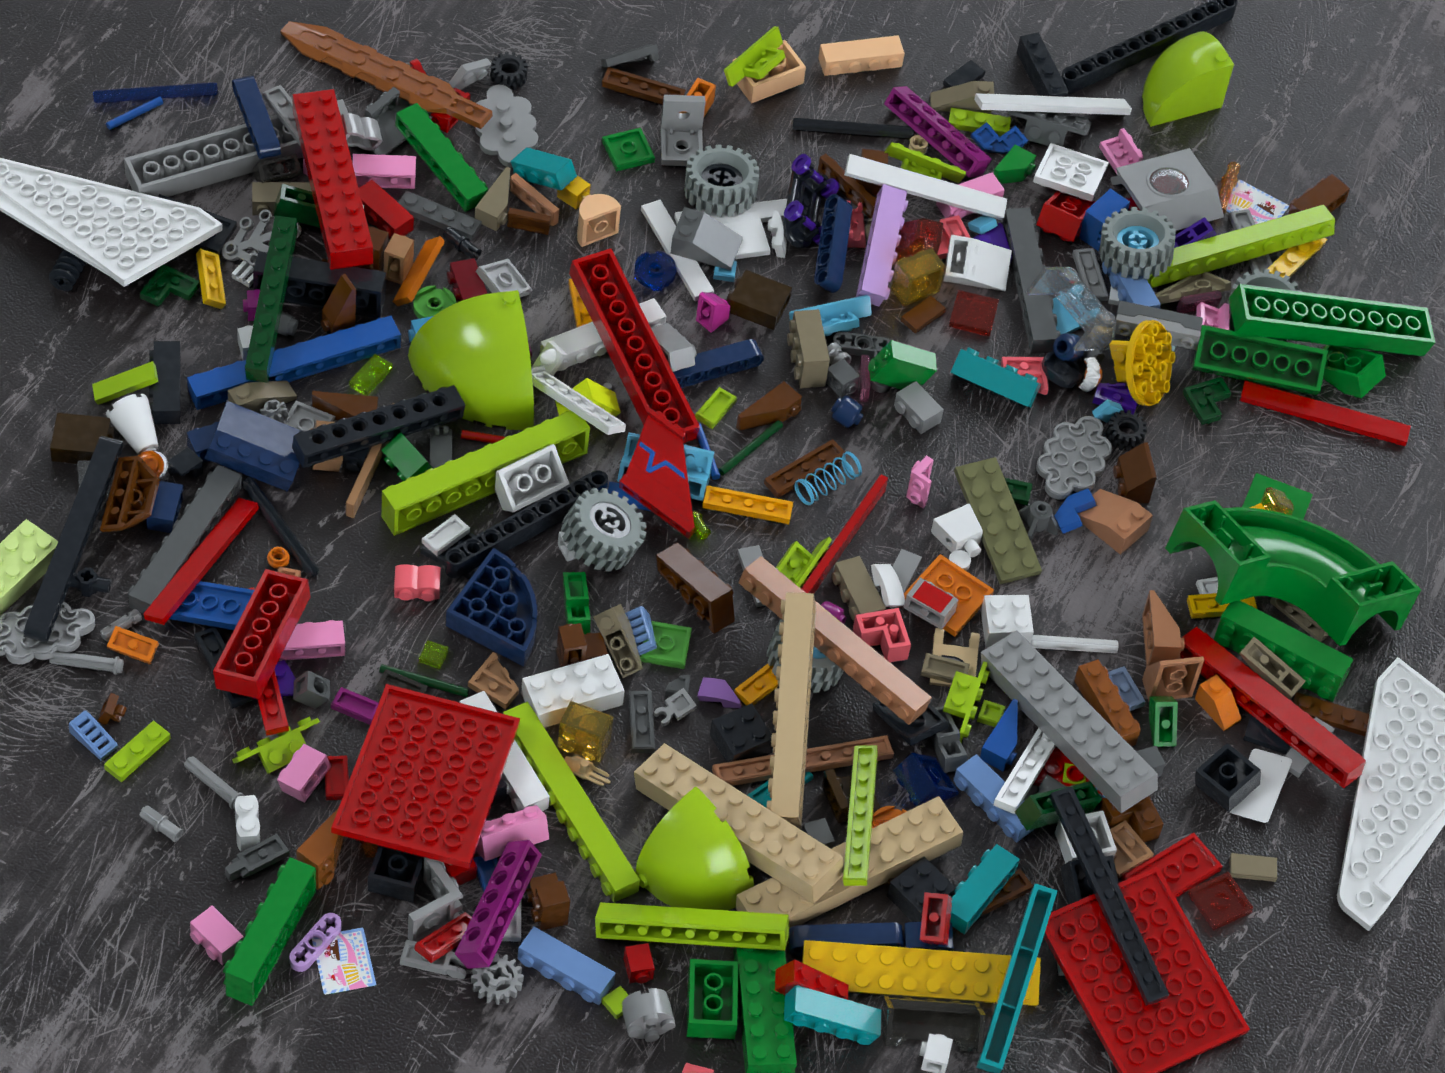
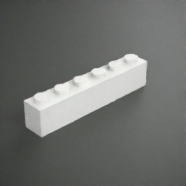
M654 298L639 304L650 327L666 323V315ZM593 322L541 341L540 353L548 341H553L567 354L557 371L565 370L569 366L583 363L587 359L601 356L607 352Z
M485 691L459 702L497 712ZM514 740L502 773V777L508 785L507 794L512 799V806L516 812L535 805L544 811L549 808L550 796Z

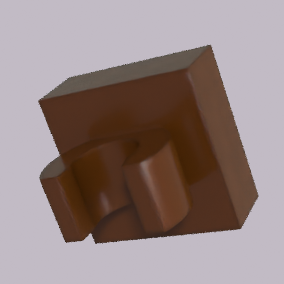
M109 694L103 703L97 722L106 725L110 718L117 722L121 721L127 708L117 704L118 695Z

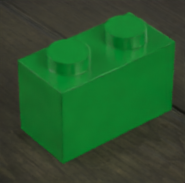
M399 433L382 449V452L386 455L384 460L392 469L395 466L399 469L397 475L403 481L433 468L402 433Z

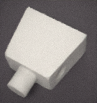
M966 504L933 520L932 534L951 553L956 550H966L970 557H975L981 552L978 544L981 542L983 530L970 504Z

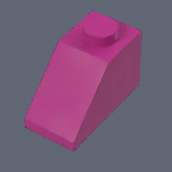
M701 292L699 294L696 321L712 333L729 319L730 305L726 300L721 299L714 293Z

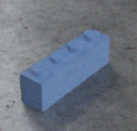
M1105 261L1102 263L1103 272L1108 275L1112 288L1117 289L1120 301L1160 309L1161 304L1147 279H1143V276H1138V279H1132V275H1128L1127 278L1121 277V272L1115 274L1111 272L1112 267L1107 269L1104 266Z
M977 754L956 769L954 777L956 786L961 791H964L976 806H980L987 813L988 818L996 822L1003 829L1006 836L1011 837L1017 843L1034 830H1026L1016 813L1013 814L993 806L995 798L1005 781Z
M536 927L532 928L518 948V960L524 966L538 970L545 978L559 982L563 988L580 994L587 1002H594L600 1005L602 998L607 995L614 985V971Z

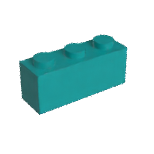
M528 147L510 161L513 173H517L525 181L557 190H562L577 177L572 159Z

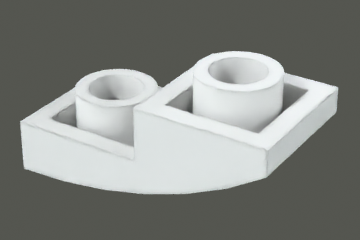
M774 210L772 219L768 221V231H771L772 248L775 249L776 256L785 258L787 242L783 222L779 212Z
M891 564L871 565L875 587H881L882 600L885 607L904 606L905 597L903 589Z

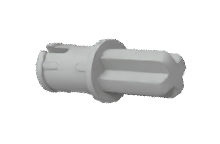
M145 806L141 809L139 816L151 824L156 832H162L173 842L180 839L183 829L170 822L168 816H162L150 806Z

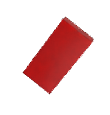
M347 755L327 756L331 768L325 774L326 800H342L349 782Z

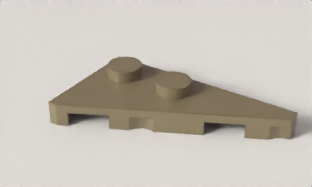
M1205 272L1199 275L1188 276L1155 295L1160 304L1229 291L1231 290V281Z

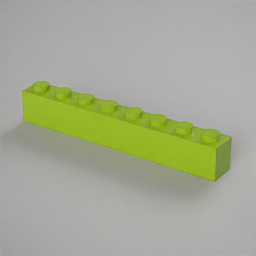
M600 902L595 917L596 938L785 950L789 937V914Z

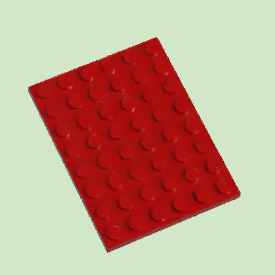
M386 684L332 824L331 833L469 869L518 731L520 718Z
M1158 866L1120 882L1118 886L1169 993L1167 999L1145 1005L1094 894L1051 912L1044 933V939L1118 1073H1160L1246 1034L1250 1030Z

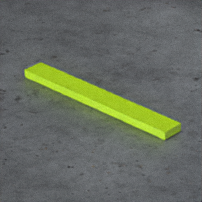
M877 745L854 746L843 873L844 886H867L878 758Z

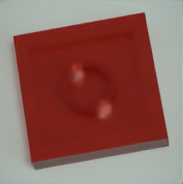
M958 290L949 327L990 337L999 299Z
M1229 872L1190 889L1188 893L1212 930H1216L1253 911V906Z

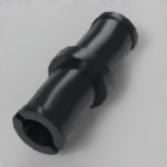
M453 227L446 229L452 235L445 231L443 232V238L452 243L457 251L463 252L471 259L475 258V260L478 257L473 252L481 256L482 250L472 244L467 236L459 234Z

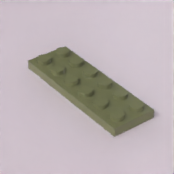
M996 457L955 467L954 472L965 500L972 507L983 530L981 539L999 584L1041 574V566Z

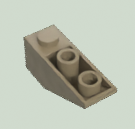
M617 605L594 616L593 618L622 678L643 669L632 627L622 605Z

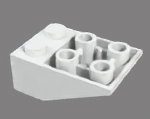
M951 235L943 281L1006 291L1012 250L973 238Z

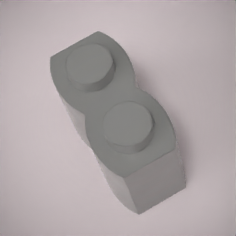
M352 113L341 115L348 146H358L363 150H376L383 142L377 120L369 117L360 118Z

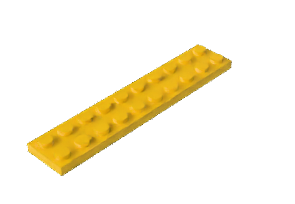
M804 940L802 963L848 984V992L996 1003L1011 955ZM1039 957L1036 959L1022 1005L1038 1006L1041 962Z

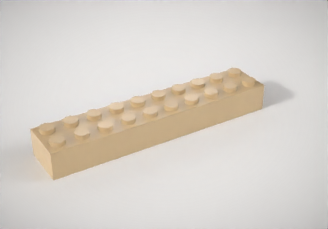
M786 592V600H781V614L784 622H780L779 636H781V642L783 643L778 644V658L781 666H777L776 680H778L779 688H775V702L778 711L774 710L773 724H775L776 733H772L771 746L775 755L770 756V769L773 778H769L768 792H770L772 800L767 801V809L801 829L816 603L814 594Z
M664 743L634 771L636 789L668 810L694 787L700 789L717 808L714 812L721 821L726 820L735 833L748 862L811 903L815 904L843 876V856Z
M938 796L872 828L867 886H844L842 876L813 904L772 877L737 894L736 909L743 912L789 914V928L801 925L896 878L923 857L931 861L961 846L963 831ZM846 842L832 848L833 851L843 856V862L845 861Z

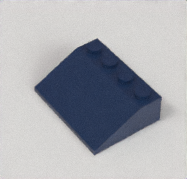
M227 401L205 459L288 492L300 464L292 449L293 437L301 430Z

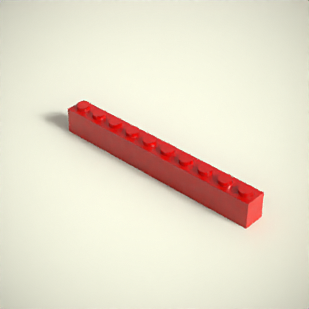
M1195 627L1183 636L1184 650L1180 651L1181 659L1203 656L1204 663L1200 672L1203 677L1208 680L1217 674L1231 689L1237 704L1341 787L1345 788L1362 775L1366 760L1360 754L1356 753L1342 740L1328 731L1326 727L1319 724L1308 713L1300 709L1274 686L1247 667L1240 659H1237L1223 646L1213 640L1207 633Z

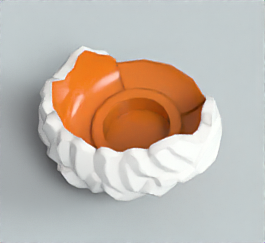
M1094 357L1084 359L1087 369L1083 383L1079 385V388L1085 392L1094 389L1102 379V369Z
M145 451L138 456L143 459L159 479H163L168 469L167 458L157 451Z

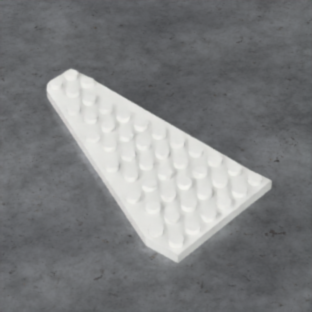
M0 158V211L107 274L124 287L222 231V223L199 207Z
M1398 657L1375 683L1362 758L1366 760L1362 775L1358 777L1337 892V900L1341 909L1368 931L1384 914L1445 825V693Z

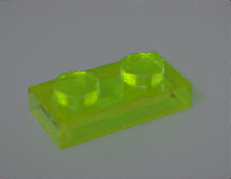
M374 354L349 381V387L364 396H368L393 369V364Z

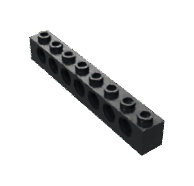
M455 385L441 387L437 391L422 393L417 397L408 400L403 399L388 406L384 405L376 410L361 412L356 416L342 418L337 422L327 425L323 424L308 431H300L293 437L292 449L302 468L309 467L391 441L399 433L407 436L461 419L464 415L465 403Z

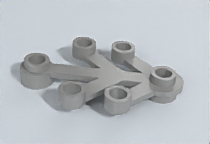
M262 210L260 212V222L249 240L243 241L248 231L254 228V222L249 217H243L240 220L241 228L234 240L226 242L222 248V255L225 259L229 261L241 259L248 262L254 268L255 263H253V260L257 258L258 254L253 253L250 255L245 250L253 248L257 251L268 252L269 246L264 243L270 241L272 231L265 234L263 232L274 219L273 214L269 210ZM297 223V236H296V238H298V237L300 236L301 231H302V230H301V227H300V225H299L298 223Z

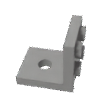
M664 95L660 126L661 165L687 166L690 156L692 154L696 155V151L699 149L703 150L702 127L705 96ZM682 145L685 146L686 149H679L677 148V146Z
M424 857L423 881L436 900L408 915V939L419 942L460 915L458 911L462 910V904L459 899L463 898V895L459 891L455 878L449 877L443 862Z

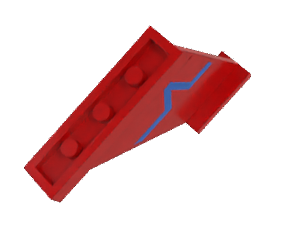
M650 409L626 475L624 474L619 480V488L690 539L695 533L683 445L686 434L681 426L678 424L673 425L667 421V417L662 412H655Z

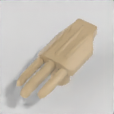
M580 756L565 757L564 760L574 775L600 786H603L604 783L610 784V780L593 771L605 777H609V774L595 767L588 759Z

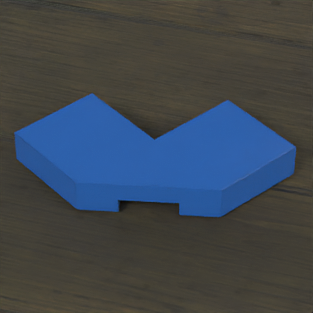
M986 122L970 136L983 152L1007 154L1015 144L1022 148L1028 143V139L1016 125L999 137Z
M1089 488L1069 495L1054 515L1062 534L1083 526L1077 513L1097 506Z

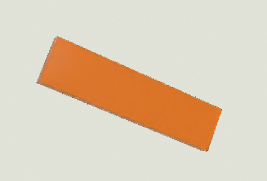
M441 236L427 240L424 243L393 300L397 306L411 303L444 245L445 241Z

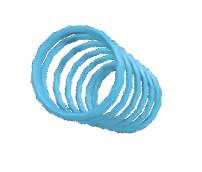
M846 451L843 453L842 458L836 457L833 460V464L826 463L823 469L817 468L814 474L808 473L805 480L798 479L795 481L794 487L799 499L806 505H811L814 501H818L817 491L807 481L809 475L814 476L815 484L820 493L825 496L828 495L826 485L816 475L818 470H823L828 486L832 490H837L836 481L825 470L827 465L833 466V472L838 482L842 485L846 484L843 472L834 464L837 459L842 460L843 469L850 479L854 480L855 477L861 476L862 467L857 457L853 453ZM846 454L855 461L859 474H855L852 466L846 461ZM834 467H836L842 474L844 478V483H842L837 477ZM825 472L832 478L835 489L829 484ZM816 478L823 484L826 494L819 488ZM798 482L806 487L811 502L806 501L800 493ZM812 489L814 490L817 499H814V494H813V492H812Z

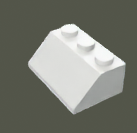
M554 444L496 471V494L502 509L510 512H515L569 485Z

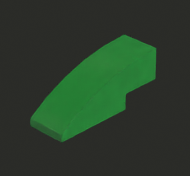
M563 572L566 624L581 623L583 633H590L591 619L585 572Z

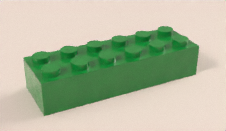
M1202 325L1192 370L1318 395L1321 390L1328 350L1260 336L1236 334L1235 331Z
M1240 600L1229 603L1221 616L1213 640L1239 654L1255 637L1305 680V683L1301 686L1302 688L1316 693L1323 699L1331 702L1334 701L1352 665L1353 659Z
M291 857L286 865L282 864L279 868L277 881L275 884H270L265 902L259 904L254 922L250 921L245 930V938L243 941H238L232 961L228 960L223 970L225 974L226 996L253 1006L316 892V868Z
M734 947V961H738V1004L745 1073H795L797 1061L793 1023L784 1021L785 995L775 991L776 969L786 964L785 950Z

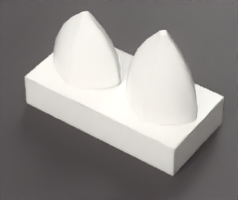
M548 341L532 365V373L546 371L554 376L567 354L555 342Z

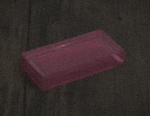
M1217 290L1181 297L1176 307L1177 312H1194L1200 302L1216 308L1222 298L1221 292Z
M861 355L859 402H867L869 398V355Z

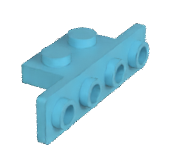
M869 295L794 310L819 309L825 336H830L838 331H851L852 328L859 327L858 318L871 316L872 314ZM794 311L789 312L790 320H793Z

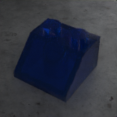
M911 753L893 770L898 777V783L907 790L909 800L915 806H920L938 796L942 801H945L959 793L936 757Z

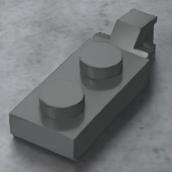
M275 834L236 854L232 864L225 867V876L229 882L240 876L242 878L249 877L290 856V851L278 834Z

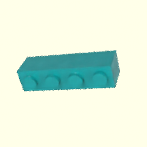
M968 347L967 350L960 349L950 373L1022 405L1032 407L1041 387V383L1037 382V377L1028 373L1025 376L1017 373L1019 369L1008 364L1006 367L998 365L999 360L990 356L984 359L978 356L979 351Z
M998 844L991 851L989 849L986 850L979 866L974 865L968 873L969 878L965 882L961 881L955 889V895L952 897L950 917L952 927L963 934L969 930L1017 871L1020 860L1018 857Z
M795 985L785 994L784 1021L791 1022L795 1026H805L820 1033L833 1034L841 1039L857 1041L861 1045H870L881 1035V1009L799 985Z

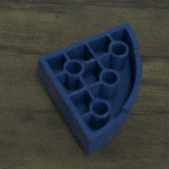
M493 548L447 609L446 627L524 667L531 655L536 638L537 604L535 594L529 580L516 568V564L506 555Z

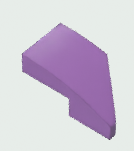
M703 677L697 695L700 701L721 702L724 708H742L740 700L725 680Z

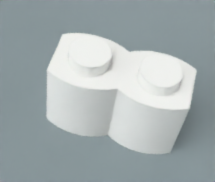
M255 795L238 796L235 801L237 846L240 851L260 843L259 805Z

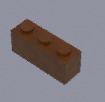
M1331 174L1327 178H1322L1312 189L1308 188L1300 198L1293 199L1289 204L1288 215L1320 205H1324L1331 213L1346 202L1350 188Z

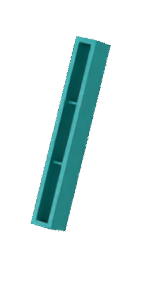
M1036 883L1031 890L976 1068L990 1073H1001L1057 890Z

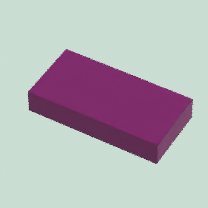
M341 687L331 703V709L371 725L379 702Z

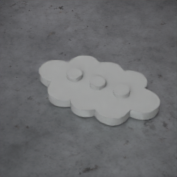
M504 85L490 87L487 91V98L478 101L477 104L492 110L493 116L482 129L475 127V132L480 137V148L485 154L498 155L500 163L504 166L512 167L510 161L526 147L536 149L538 146V135L535 132L536 119L531 115L532 105L526 98L514 97L512 90Z
M1084 416L1076 424L1069 422L1060 423L1054 428L1053 438L1045 442L1044 454L1038 458L1036 470L1041 477L1046 479L1044 488L1050 497L1060 500L1067 498L1071 495L1072 491L1079 492L1087 488L1091 491L1096 477L1104 472L1105 460L1110 457L1112 445L1107 438L1102 436L1104 428L1099 419L1092 416Z
M63 602L50 638L46 643L24 637V628L33 605L25 607L20 613L7 612L0 616V656L6 655L8 661L19 665L28 663L33 658L48 660L53 657L55 652L70 653L75 651L81 644L80 636L89 634L94 630L95 616L88 609L72 610L69 604Z

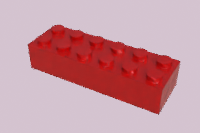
M265 569L213 670L216 689L260 699L310 599L308 579Z

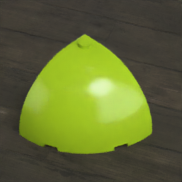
M1200 31L1178 40L1168 47L1155 61L1148 73L1142 94L1143 111L1150 127L1222 108L1234 63L1221 43L1210 33Z
M694 787L682 797L655 827L640 852L635 871L640 879L639 886L646 888L663 903L671 907L727 911L736 908L737 894L754 887V880L752 876L748 875L747 869L750 867V864L735 833L726 820L721 821L714 812L717 808L697 787Z

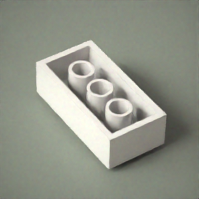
M609 654L522 678L521 694L524 701L530 704L545 728L622 706L625 690Z

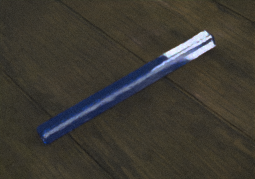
M213 82L96 90L93 92V99L95 103L148 100L159 96L161 98L216 95L218 93L217 83Z

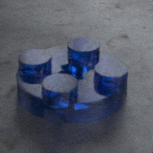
M656 251V254L645 252L636 259L634 278L643 286L658 292L675 280V261L670 255L661 251ZM651 268H659V272H653Z

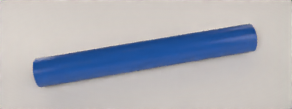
M159 96L106 122V126L111 130L162 105L163 100Z
M699 423L700 429L697 435L701 449L711 451L702 425ZM713 457L711 477L713 480H717L720 478V473Z

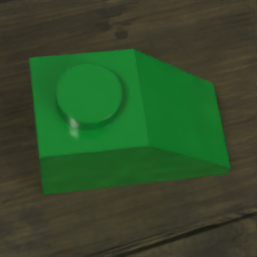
M1015 144L994 169L993 174L1000 184L1023 182L1028 175L1031 176L1035 171L1036 155Z
M1150 696L1149 722L1153 746L1177 745L1178 702L1172 696Z

